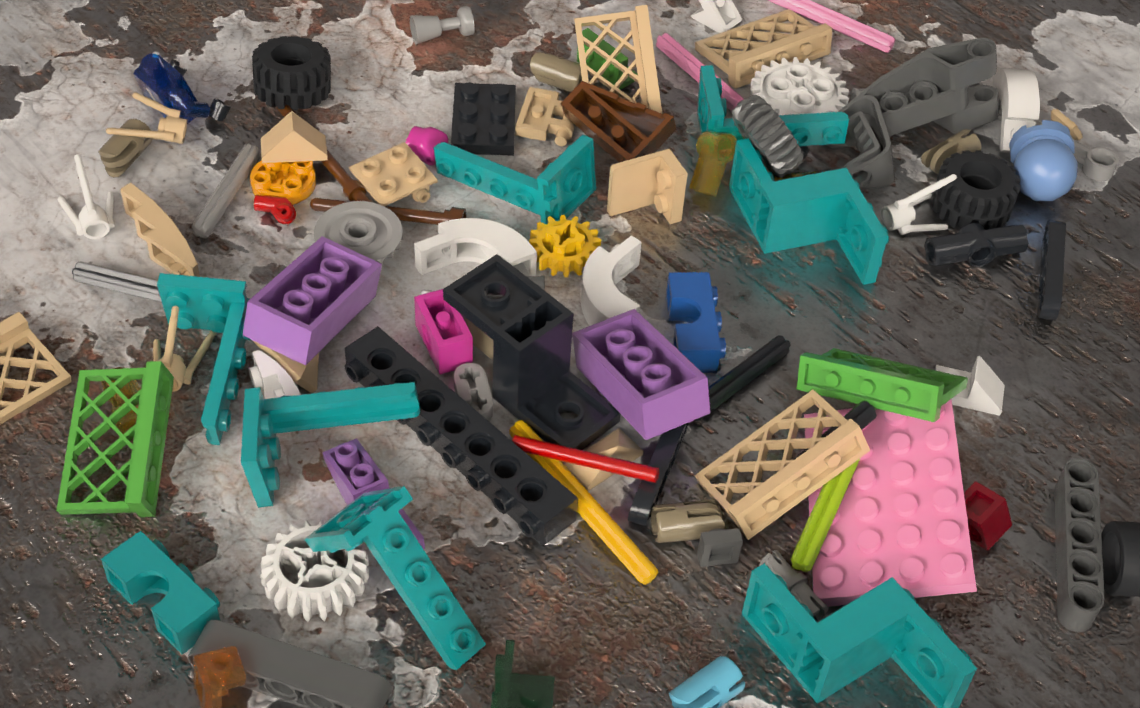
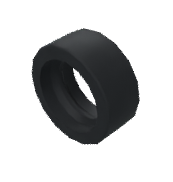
M1111 521L1105 525L1101 533L1104 589L1106 593L1112 596L1140 597V522Z

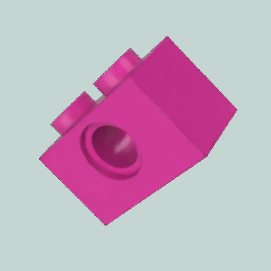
M443 289L415 296V325L439 375L455 371L462 364L473 363V336L462 315L443 300Z

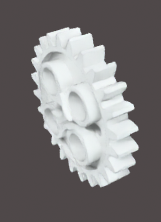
M794 57L793 62H788L785 58H782L781 64L772 60L770 67L762 65L761 71H756L755 77L752 78L750 96L758 95L765 99L767 104L771 105L778 115L838 112L848 104L849 89L845 88L846 81H839V73L830 74L831 67L822 69L820 68L821 62L811 65L809 59L806 58L803 63H800L797 57Z

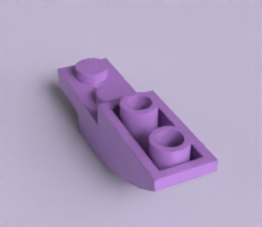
M357 438L322 452L327 467L347 506L365 492L389 489L387 478ZM400 509L398 512L422 548L425 549L424 537L405 511Z

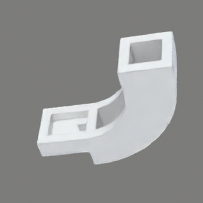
M997 68V72L993 76V87L997 88L998 100L1001 101L1002 105L999 152L1010 153L1009 143L1013 134L1022 126L1026 125L1027 129L1035 126L1036 121L1039 120V87L1036 75L1032 70Z
M461 218L438 223V235L414 243L415 268L421 276L457 262L471 261L482 264L496 254L500 255L525 276H536L537 251L519 232L495 221L479 218Z
M632 235L621 244H616L610 252L599 246L586 261L582 278L581 307L589 326L632 309L639 313L640 305L622 294L615 286L639 266L642 242Z

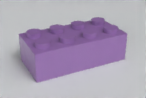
M321 236L247 302L243 336L306 366L375 298L382 264Z
M635 309L572 333L578 370L645 440L710 414L708 378Z

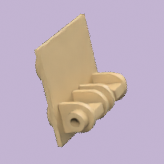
M405 142L349 167L352 174L377 204L387 206L408 195H411L415 201L424 203L430 198V185L438 182V179Z

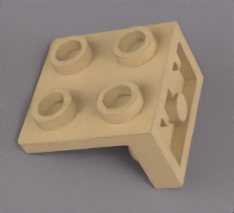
M670 148L613 164L610 167L607 212L610 216L655 204L657 211L663 213L669 224L682 221L688 173Z

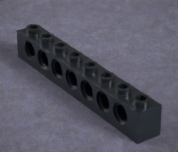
M377 326L345 347L346 364L344 367L347 375L353 382H359L365 388L392 385L394 383L415 382L420 403V414L415 418L399 419L397 421L403 425L407 424L416 432L417 437L424 445L434 448L450 468H456L461 472L473 489L481 490L488 496L499 512L502 514L507 513L515 520L526 536L534 537L544 546L576 521L578 497L380 327Z

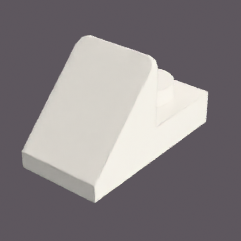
M699 0L702 7L691 15L693 19L718 33L728 31L742 21L732 0Z
M977 356L972 372L936 365V371L968 378L967 388L952 398V405L1000 416L1005 385L980 356Z

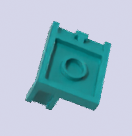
M713 65L701 66L697 117L707 163H720L721 151L735 150L736 140L744 138L734 125L733 119L724 118L727 115L726 99L720 98L722 95L721 78H716ZM845 112L779 115L797 140L799 146L845 144L849 123L848 115Z
M581 135L572 145H569L554 162L547 166L537 179L445 142H441L434 147L438 174L541 216V222L547 224L548 217L550 216L555 221L560 220L561 215H565L567 219L596 190L594 139L586 135Z
M160 273L157 287L168 325L172 307L176 305L179 307L177 328L206 329L223 333L201 417L202 425L207 429V442L212 445H220L223 431L228 432L231 425V410L229 409L231 400H236L239 392L238 370H243L246 364L245 342L246 340H251L243 336L247 302L250 300L245 292L247 287L246 281Z
M415 382L394 383L392 385L366 388L358 387L331 392L323 391L264 399L260 387L245 389L241 464L258 508L273 506L274 490H279L280 477L278 468L275 467V460L281 458V446L276 433L415 418L420 414V403Z
M405 486L363 493L305 538L313 552L329 550L330 553H333L339 549L350 551L365 542L446 665L451 669H459L486 645L398 512L413 500Z

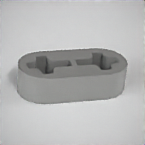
M475 363L460 365L454 371L455 393L470 406H472L473 401H477L480 409L477 412L490 422L493 417V399L485 370ZM468 378L472 379V381L475 383V387L469 388L467 381Z

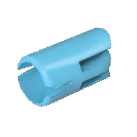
M720 656L669 691L668 694L672 700L673 708H720L744 690L745 681L736 685L743 677L742 672L731 659Z

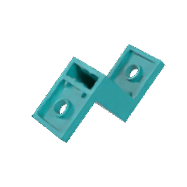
M749 138L736 140L729 190L764 254L837 240L862 284L875 283L879 268L882 266V257L885 246L889 241L887 228L881 225L875 215L872 204L867 202L862 194L858 181L853 179L848 169L842 168L774 181L772 173L768 172L762 163L760 152L754 149Z
M765 563L751 572L742 615L817 704L892 657L936 708L960 707L977 670L976 666L972 663L970 656L949 639L941 625L923 611L916 603L911 592L902 588L893 577L821 621L816 622L811 610L806 605L800 604L788 590V586L783 578L774 574Z

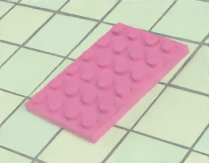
M952 399L941 406L940 419L936 422L875 408L876 418L862 429L870 451L860 458L813 565V592L827 607L847 605L892 577L902 588L910 591L914 598L977 592ZM853 408L837 411L842 416H845ZM818 413L804 414V418L817 417ZM823 427L822 434L826 432L830 427ZM805 428V438L813 437L814 428ZM822 487L808 496L809 516Z

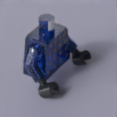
M148 54L141 60L139 67L134 70L133 75L143 95L168 108L181 110L180 118L187 119V124L196 117L207 118L208 115L222 122L231 108L217 98L213 99L210 107L206 102H198L183 77L187 69L179 67L180 63L177 60L172 59L168 63L160 55ZM160 112L165 118H167L168 115Z

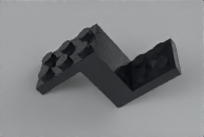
M494 255L443 289V300L493 340L492 398L516 418L527 423L545 442L583 450L620 422L621 414L615 407L570 372L574 313L500 255ZM489 294H492V295H500V294H501V295H503L504 297H502V298H500V299H491V298L487 297V295H489ZM563 412H574L578 417L565 419L560 414Z

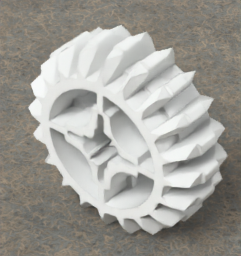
M323 519L320 520L317 526H311L305 520L303 528L300 529L290 524L288 535L277 533L275 538L276 544H267L266 556L262 557V574H260L262 586L265 588L266 597L269 601H274L275 607L279 612L287 609L291 619L303 613L304 619L309 622L312 615L319 614V617L325 622L327 612L330 611L340 616L343 611L342 605L354 607L356 602L355 596H363L365 590L364 583H367L369 579V569L367 568L369 560L366 551H364L363 543L350 551L345 549H339L333 553H330L329 550L312 551L305 538L325 523ZM332 557L339 558L346 565V568L338 566L337 561L332 560ZM285 571L293 574V578L298 580L297 584H293L284 576Z

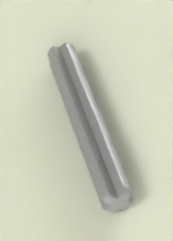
M245 144L192 224L193 234L196 237L200 236L205 239L212 233L260 158V148L257 145Z

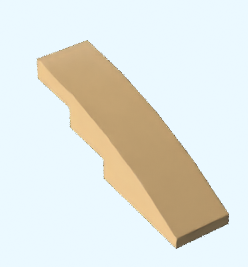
M131 182L121 188L125 213L134 219L137 235L147 242L150 259L171 274L200 277L198 263L187 240L172 219L153 199Z

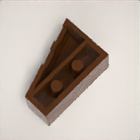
M581 81L560 103L565 117L586 135L593 138L600 147L619 163L655 153L676 130L674 116L667 113L661 114L647 108L644 104L620 98L618 94Z

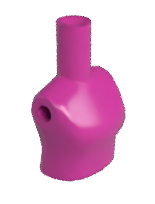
M414 126L405 143L422 162L432 166L436 164L434 147L441 142L448 143L449 139L444 132L436 128Z

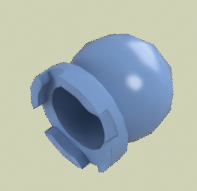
M1042 120V125L1032 126L1028 129L1025 125L1013 134L1009 143L1010 158L1016 170L1015 174L1020 177V192L1034 201H1054L1068 193L1072 189L1078 173V162L1074 156V139L1070 135L1068 127L1059 122Z

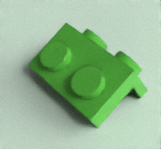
M589 28L582 31V35L592 43L598 38V35ZM602 40L597 46L608 55H611L615 50L605 40ZM584 44V50L586 53L589 47ZM593 51L586 60V65L595 72H598L606 62V59ZM577 52V62L580 63L579 52ZM620 52L615 60L628 68V58ZM610 64L601 76L615 85L623 75V72ZM628 76L619 89L621 90L635 81Z

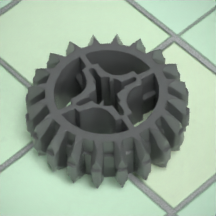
M758 95L744 98L737 104L738 106L732 109L734 125L738 128L744 139L749 138L754 149L760 152L762 163L769 172L781 178L791 174L803 163V153L797 144V140L793 137L778 113L773 110L771 105L767 104L765 99Z

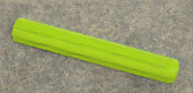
M860 459L823 485L791 556L794 569L803 572L812 570Z

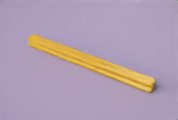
M523 420L516 421L509 429V435L512 438L514 435L543 441ZM526 453L578 497L577 512L640 583L647 585L657 577L658 569L561 461Z

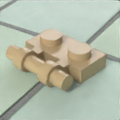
M529 87L515 126V136L546 141L548 133L555 134V143L558 146H565L567 141L572 138L574 125L565 117L560 104L562 101L559 100V92ZM554 115L561 116L562 120L553 117Z

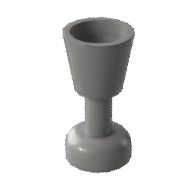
M469 6L460 7L457 10L456 17L439 20L438 16H410V30L415 45L441 36L442 31L459 29L463 36L474 35V20Z

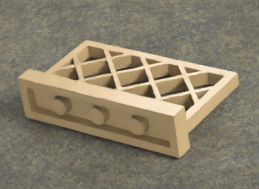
M648 5L635 6L634 11L574 18L582 81L594 85L598 80L611 89L610 92L616 93L621 98L633 103H637L636 100L640 96L641 104L662 114ZM630 20L631 31L624 39L611 30L617 22ZM595 25L602 30V33L592 43L582 35V27ZM606 35L620 43L611 55L597 47ZM631 38L633 39V46L628 43ZM584 44L589 47L586 53L584 50ZM624 47L635 54V60L628 68L615 60ZM593 51L606 59V62L598 72H595L586 65V60ZM610 64L623 72V75L615 85L601 76ZM635 67L637 69V75L632 72ZM588 73L593 76L590 82L588 81ZM628 76L639 84V89L632 98L619 89Z
M787 9L695 42V50L727 73L728 84L737 89L750 84L752 78L755 77V72L761 71L762 65L770 67L772 60L781 64L782 58H785L788 62H793V58L797 57L799 62L803 63L806 58L809 61H813L831 54L832 27L826 23L814 26L792 10ZM776 31H777V32H789V33H791V34H787V33H776ZM752 40H760V41H767V42H757V41H752ZM728 48H731V49H742L743 51L728 50Z
M20 312L0 322V365H4L0 377L1 425L71 383L72 380L70 374L29 329L28 321ZM27 343L35 350L33 359L13 357L14 350ZM10 366L30 368L27 381L7 379ZM36 369L52 370L58 376L48 383L34 382ZM5 387L25 390L23 397L16 402L2 401Z
M811 390L694 476L703 489L717 501V504L735 522L744 537L749 540L867 454L870 448L860 426L852 419H845L816 391ZM814 404L819 408L817 417L801 418L802 413ZM823 427H838L828 436L821 437ZM814 428L812 438L796 439L798 429ZM789 429L787 439L771 440L772 435L777 431ZM793 449H808L795 460H791ZM784 450L782 460L766 461L768 451ZM759 451L757 461L741 462L742 457L748 452ZM763 471H778L765 482H761ZM754 472L752 482L736 483L738 473ZM719 473H729L727 483H710V480ZM733 493H748L733 505L730 504Z

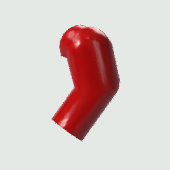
M255 195V211L271 212L275 219L284 225L290 224L295 220L296 210L286 197Z

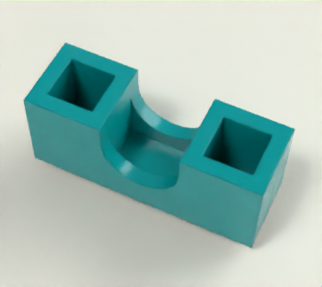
M139 531L101 558L107 581L131 605L148 594L162 593L166 595L151 608L157 631L182 655L194 646L208 621H220L218 612L220 602L216 595L207 587L201 589L195 583L192 573L184 564L179 563L176 565L170 559L167 549L159 540L151 541L142 531Z

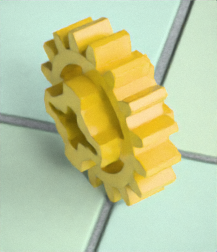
M561 215L558 221H555L550 216L548 217L547 224L538 222L537 230L530 231L529 243L537 251L536 263L539 262V270L543 271L550 268L552 276H555L560 271L563 272L565 278L569 277L571 271H574L578 276L582 275V268L585 267L589 256L596 248L601 247V238H598V230H589L590 222L588 221L582 224L578 223L577 216H574L572 220H566L565 215Z

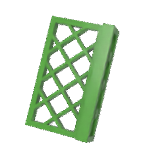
M833 348L822 355L808 352L800 355L797 390L804 392L814 390L821 396L855 404L867 401L876 409L936 422L940 419L941 406L967 388L968 378Z
M162 361L146 362V368L79 371L56 510L61 515L135 512L139 517H155L174 376ZM142 379L141 389L130 399L120 391L131 380ZM90 381H106L110 385L93 401L88 397ZM117 393L125 403L107 417L99 408ZM133 410L137 414L136 424L123 434L115 424ZM97 411L104 421L86 435L82 430L83 422ZM112 428L120 438L102 452L94 442ZM127 444L132 449L131 459L120 469H117L109 459ZM91 446L99 456L81 471L77 466L78 456ZM106 463L115 473L97 488L89 480V477ZM122 480L127 486L125 501L109 502L104 495ZM85 481L93 492L81 503H70L72 492Z

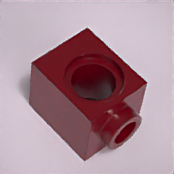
M975 481L964 492L969 535L971 541L988 551L1012 526V521L1006 499Z

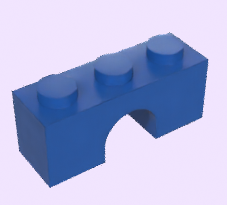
M670 272L666 288L668 320L688 322L686 324H675L672 345L702 373H717L719 360L724 359L726 355L725 338H719V332H721L722 316L720 311H715L718 303L717 286H711L709 272Z

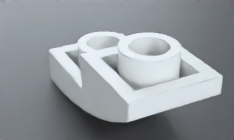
M260 350L252 352L254 367L249 368L250 378L254 388H261L265 399L301 395L293 379L280 364Z

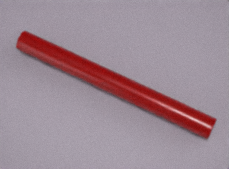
M514 435L512 442L525 453L653 483L657 482L659 476V468L518 435Z

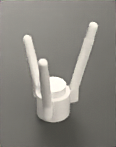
M76 154L74 159L86 205L81 209L78 218L63 196L58 197V201L75 225L78 235L84 234L87 238L99 239L107 235L110 229L115 227L112 218L114 193L112 191L107 193L105 210L98 204H94L82 158L79 154Z
M952 174L904 199L882 207L881 215L885 227L889 231L898 229L901 235L910 232L947 230V224L911 225V221L915 220L913 206L930 199L932 192L956 180L957 176Z

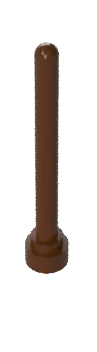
M314 198L310 202V207L314 211L326 212L334 206L349 201ZM385 206L394 212L400 221L438 225V223L453 219L467 218L466 208L452 207L451 210L445 209L444 212Z

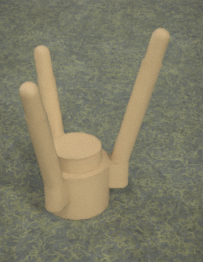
M134 92L132 94L134 99L168 115L167 118L160 117L158 131L125 128L106 129L107 134L146 137V139L153 138L154 140L183 144L187 130V119L180 118L181 110L168 108Z
M176 305L171 310L165 352L162 358L160 340L155 339L153 341V361H162L174 376L172 392L181 389L182 383L191 384L195 369L217 332H209L186 368L183 358L173 354L179 307Z

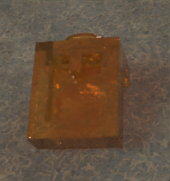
M235 646L194 655L193 683L201 708H221L222 696L228 694V689L246 684V674Z

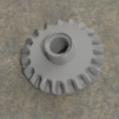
M351 201L332 207L319 218L314 229V239L316 242L323 236L382 264L385 257L392 258L394 250L400 249V242L403 240V229L399 218L387 207L374 202Z

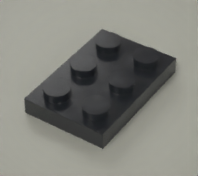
M471 82L455 83L451 145L478 155L514 156L516 85Z

